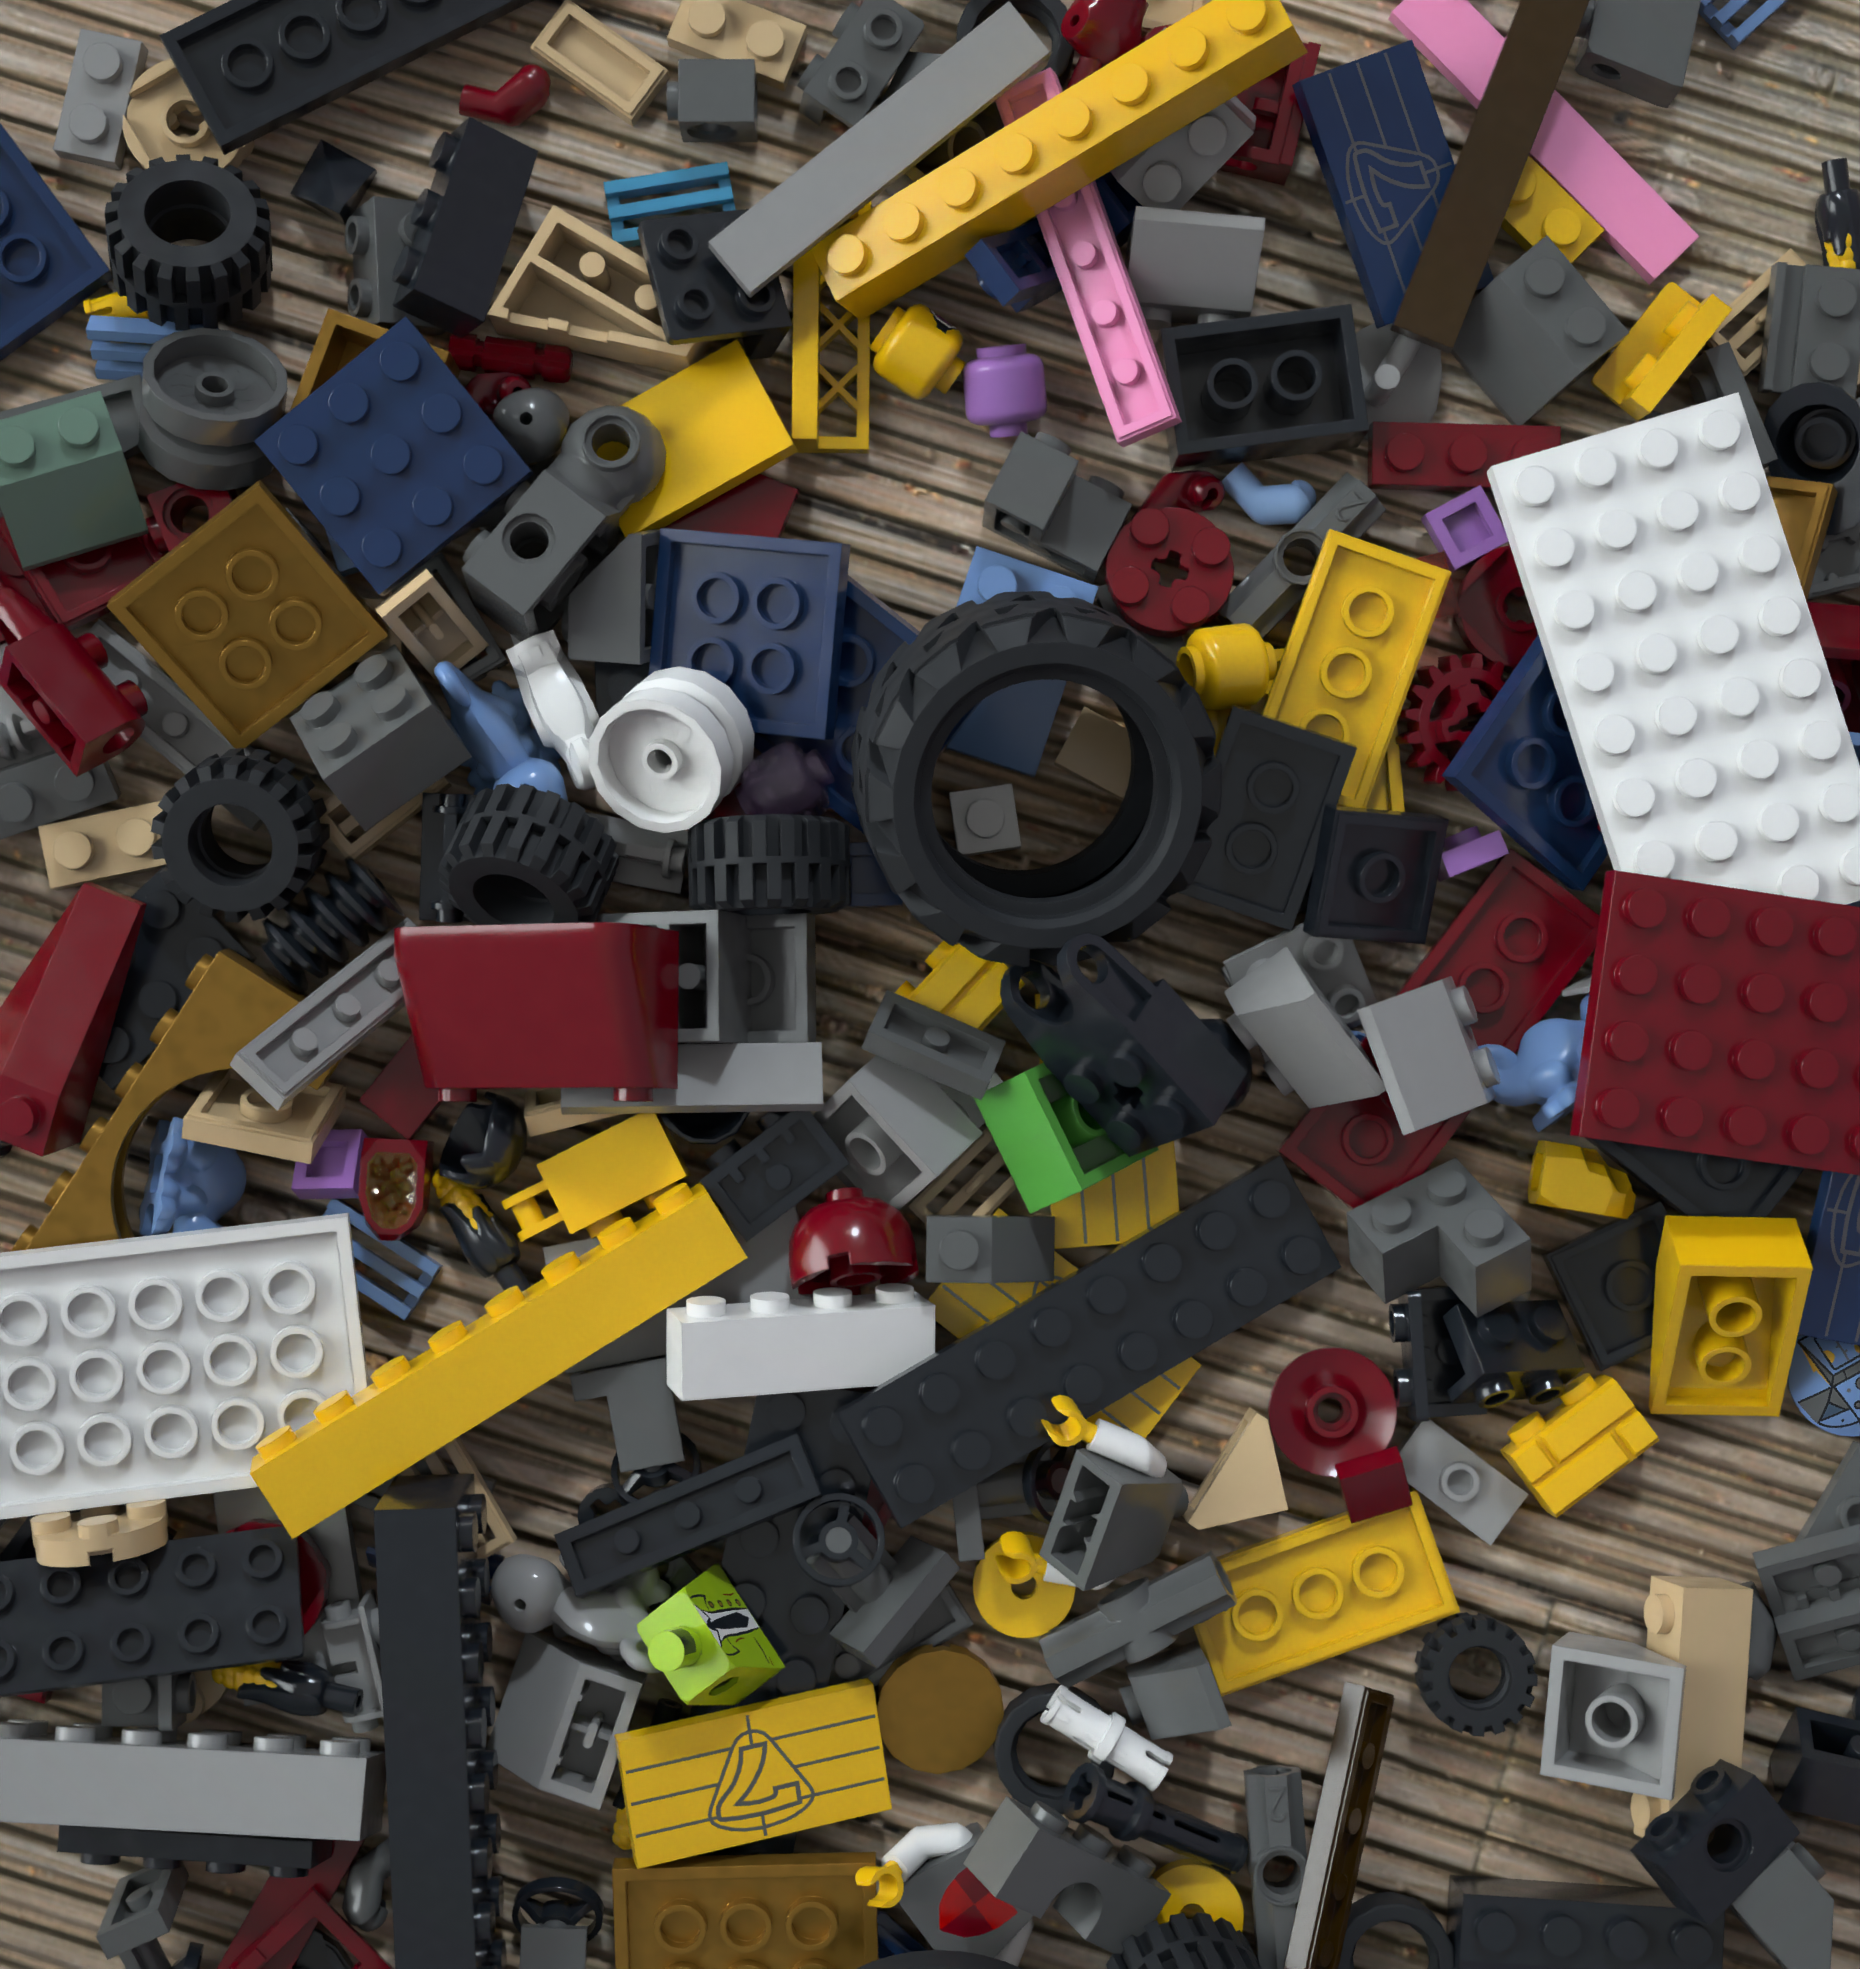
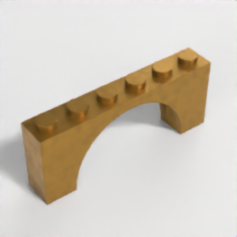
M230 948L219 951L215 958L206 953L196 964L185 982V986L193 992L180 1012L170 1008L152 1032L149 1040L158 1046L145 1066L135 1062L117 1086L114 1094L123 1100L110 1120L100 1116L82 1140L79 1149L86 1152L87 1155L75 1174L65 1170L50 1189L44 1203L52 1207L46 1219L40 1228L30 1224L19 1237L11 1251L133 1238L134 1234L127 1217L124 1200V1174L130 1146L143 1119L165 1094L183 1081L213 1071L233 1069L229 1064L235 1054L304 1000L306 996ZM343 1057L308 1086L315 1090L325 1086Z

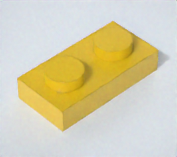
M1528 156L1501 227L1526 252L1547 235L1569 262L1573 264L1600 237L1604 229L1551 176Z

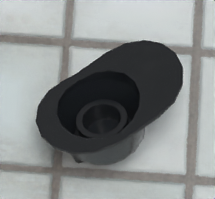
M1825 382L1801 383L1783 392L1768 410L1764 426L1778 458L1769 465V471L1772 477L1834 484L1838 494L1826 535H1838L1855 527L1860 522V406L1841 387Z

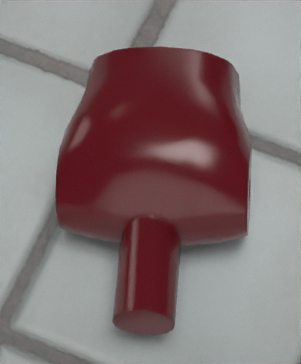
M1075 0L1071 4L1063 18L1061 33L1072 48L1080 54V57L1066 89L1142 44V24L1149 6L1146 0Z

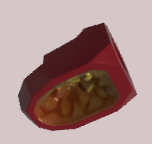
M364 1138L360 1159L358 1196L366 1226L378 1240L399 1241L420 1226L429 1207L430 1185L433 1177L434 1141Z

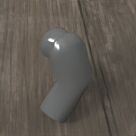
M389 1837L356 1860L349 1868L342 1910L349 1924L358 1926V1928L365 1932L380 1928L388 1915L386 1902L382 1899L384 1880L391 1876Z

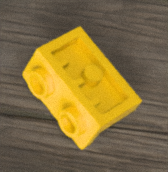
M1669 282L1629 330V334L1620 342L1591 378V385L1631 417L1639 421L1651 413L1733 309L1714 294H1711L1700 303L1677 284Z

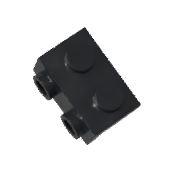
M1449 1286L1418 1287L1412 1291H1406V1294L1398 1297V1304L1389 1305L1390 1335L1393 1343L1401 1342L1403 1368H1396L1393 1371V1389L1397 1407H1406V1417L1415 1422L1429 1421V1418L1487 1414V1408H1480L1478 1403L1452 1404L1447 1392L1465 1375L1443 1316L1456 1304L1464 1303Z
M1558 1300L1507 1302L1478 1318L1465 1304H1456L1443 1316L1465 1375L1447 1390L1452 1404L1478 1403L1480 1408H1491L1509 1400L1528 1399L1532 1405L1548 1403L1562 1396L1566 1391L1565 1385L1585 1368Z

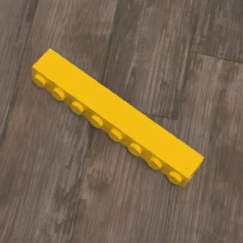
M1212 0L830 233L810 250L835 301L859 320H863L965 259V254L980 239L1015 229L1308 52L1280 0Z
M700 1182L692 1188H689L687 1183H681L672 1187L653 1201L656 1210L635 1223L631 1217H626L613 1223L597 1236L600 1244L580 1257H577L576 1253L571 1251L556 1258L541 1270L544 1279L523 1292H521L518 1286L504 1290L485 1304L484 1308L488 1313L466 1327L461 1320L447 1325L429 1338L427 1342L431 1348L409 1362L404 1355L390 1360L372 1373L370 1377L374 1383L352 1397L347 1390L341 1391L315 1408L313 1413L316 1419L295 1432L290 1425L284 1426L260 1441L255 1447L259 1454L252 1457L250 1475L291 1538L294 1539L747 1259L748 1257L702 1183Z

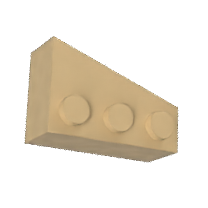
M554 205L487 313L498 335L544 345L567 346L573 351L675 373L701 360L712 341L680 345L668 344L664 335L645 259Z

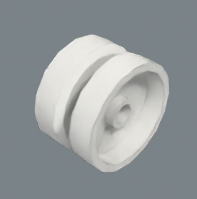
M678 666L654 671L600 717L589 739L588 765L597 791L613 811L638 828L661 833L687 830L706 818L721 803L723 797L728 795L742 781L753 760L755 734L746 708L729 686L705 671Z

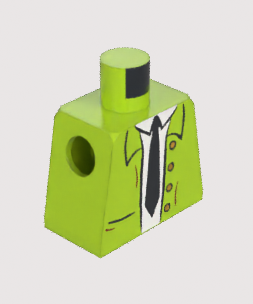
M719 1563L711 1566L636 1624L639 1635L648 1647V1657L651 1664L665 1674L679 1698L687 1705H736L785 1668V1665Z

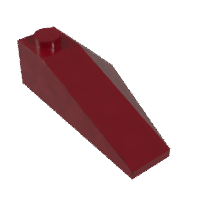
M91 882L83 883L1 1005V1141L41 1157L80 1143L144 917L146 903Z

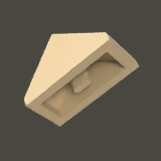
M425 567L375 607L380 617L438 684L437 677L434 675V668L438 663L448 661L460 669L489 646Z
M1251 1407L1245 1413L1188 1504L1185 1514L1182 1515L1187 1523L1198 1530L1288 1510L1268 1419Z

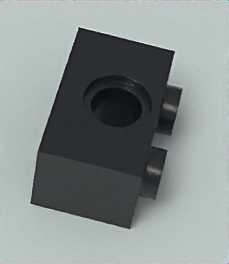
M1719 1759L1714 1766L1704 1769L1694 1778L1690 1790L1668 1812L1657 1816L1646 1828L1645 1836L1630 1851L1676 1908L1710 1926L1800 1834V1831L1756 1775ZM1715 1828L1713 1839L1707 1845L1709 1835Z

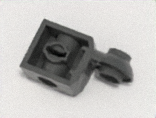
M611 405L587 411L571 424L562 441L561 453L548 469L543 470L533 484L525 481L511 494L504 507V513L507 515L492 533L487 530L482 531L466 549L463 556V561L466 564L462 567V571L474 607L520 642L554 628L562 618L564 609L568 605V595L617 547L619 542L618 532L620 530L619 518L632 503L639 502L656 488L665 471L666 448L660 431L645 415L629 407ZM611 441L620 442L629 449L626 455L615 461L604 460L598 457L596 452L603 444Z

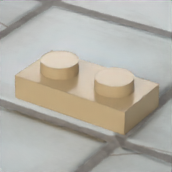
M682 0L668 33L667 41L669 47L700 59H755L758 81L785 91L807 37V25L742 0Z
M160 801L38 826L50 889L58 891L82 886L83 883L87 882L96 883L161 869L164 865L167 866L165 859H153L151 845L161 838V835L151 832L153 818L163 811L158 806Z

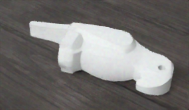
M553 629L529 637L521 642L511 635L514 646L506 650V654L514 669L525 707L543 746L554 748L563 758L577 789L587 791L596 787L588 765L589 739L600 718L580 676L563 653Z

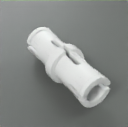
M1060 1685L1046 1705V1708L1049 1710H1045L1041 1715V1723L1051 1726L1089 1750L1088 1758L1097 1764H1101L1105 1760L1145 1785L1150 1791H1154L1159 1786L1169 1770L1164 1766H1169L1173 1761L1174 1755L1171 1752L1163 1750L1126 1727V1719L1118 1713L1112 1712V1715H1107L1070 1692L1064 1685Z

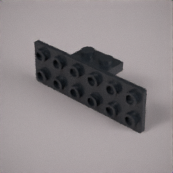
M284 1526L168 1540L164 1546L152 1552L113 1562L112 1553L89 1556L91 1566L48 1567L40 1565L36 1557L0 1562V1698L298 1659L305 1654L298 1536L292 1539Z

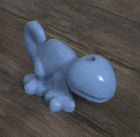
M443 661L438 663L434 668V675L437 677L451 711V720L449 721L472 756L461 766L470 767L471 769L467 781L470 786L476 788L473 795H477L478 792L485 788L494 790L496 785L510 784L516 788L523 784L534 786L540 791L547 792L549 790L561 795L560 798L568 801L564 779L560 773L561 767L558 762L561 756L554 748L544 747L536 729L530 727L531 718L523 702L520 689H511L506 682L498 680L493 682L491 694L482 690L451 662Z
M1589 993L1581 1001L1580 1020L1553 1018L1538 1022L1524 1033L1517 1055L1502 1045L1486 1044L1478 1046L1479 1049L1489 1048L1498 1068L1500 1084L1493 1086L1496 1098L1493 1099L1494 1101L1514 1107L1533 1103L1542 1105L1539 1112L1532 1119L1537 1132L1556 1123L1574 1110Z
M173 1117L171 1122L159 1120L150 1146L149 1177L144 1190V1198L139 1208V1233L143 1236L166 1234L172 1225V1233L223 1227L217 1221L238 1203L246 1185V1169L236 1149L182 1139V1118Z

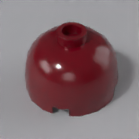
M840 1188L826 1193V1202L811 1208L795 1224L789 1240L792 1289L798 1287V1294L802 1296L813 1297L814 1290L828 1287L845 1288L851 1290L852 1295H861L860 1286L876 1282L879 1279L880 1285L888 1283L905 1284L919 1275L915 1242L909 1223L897 1208L879 1198L864 1197L861 1188Z

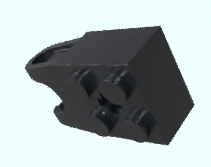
M1085 933L1068 939L1057 955L1058 973L1051 967L1031 959L1029 967L1012 965L1005 971L1001 980L1000 995L1008 1016L1044 1062L1045 1066L1062 1083L1067 1093L1084 1107L1106 1131L1109 1139L1119 1146L1128 1157L1214 1126L1247 1074L1245 1069L1164 979L1152 983L1109 942L1098 935ZM1079 950L1087 952L1095 961L1098 976L1094 983L1085 977L1079 969L1077 963ZM1022 976L1028 978L1040 993L1038 1009L1027 1005L1020 994L1019 983Z

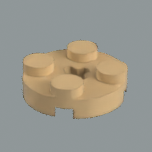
M171 59L161 61L147 69L134 82L129 92V96L132 99L127 107V118L123 114L122 129L130 151L145 170L149 168L150 160L162 157L165 162L176 161V155L190 154V160L202 161L204 156L218 159V167L223 169L229 165L238 168L243 159L248 157L254 148L255 140L224 155L205 120L199 125L200 131L191 137L186 134L176 136L173 133V130L177 129L180 125L177 115L181 111L188 110L193 116H199L201 113Z
M166 1499L128 1503L121 1506L112 1505L81 1509L80 1512L72 1514L70 1512L41 1514L30 1520L37 1562L48 1567L91 1566L89 1556L112 1553L113 1562L130 1559L152 1552L164 1546L168 1541L167 1527L169 1526Z

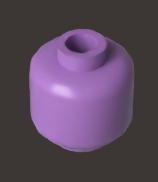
M1026 343L976 348V358L965 363L962 370L966 416L975 425L989 426L990 438L1019 436L1021 431L1028 434L1027 422L1037 420L1046 413L1047 395L1044 364L1038 355L1027 353Z

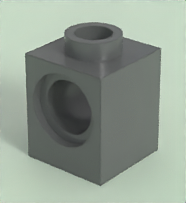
M678 59V81H667L668 121H678L683 142H758V79L755 59Z

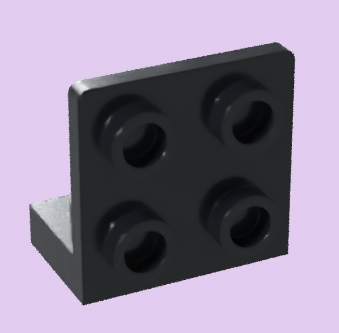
M749 209L643 220L640 223L637 232L668 344L680 345L728 338H742L748 358L755 360L771 358L788 333L792 324L779 276L775 277L749 298L709 249V241Z

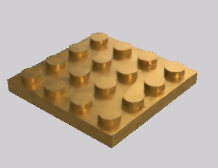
M876 1852L691 1856L637 1869L633 1858H614L612 1883L616 1969H856L878 1960L877 1907H868L867 1905L868 1901L877 1895V1882L871 1886H859L855 1880L856 1873L860 1868L876 1866Z

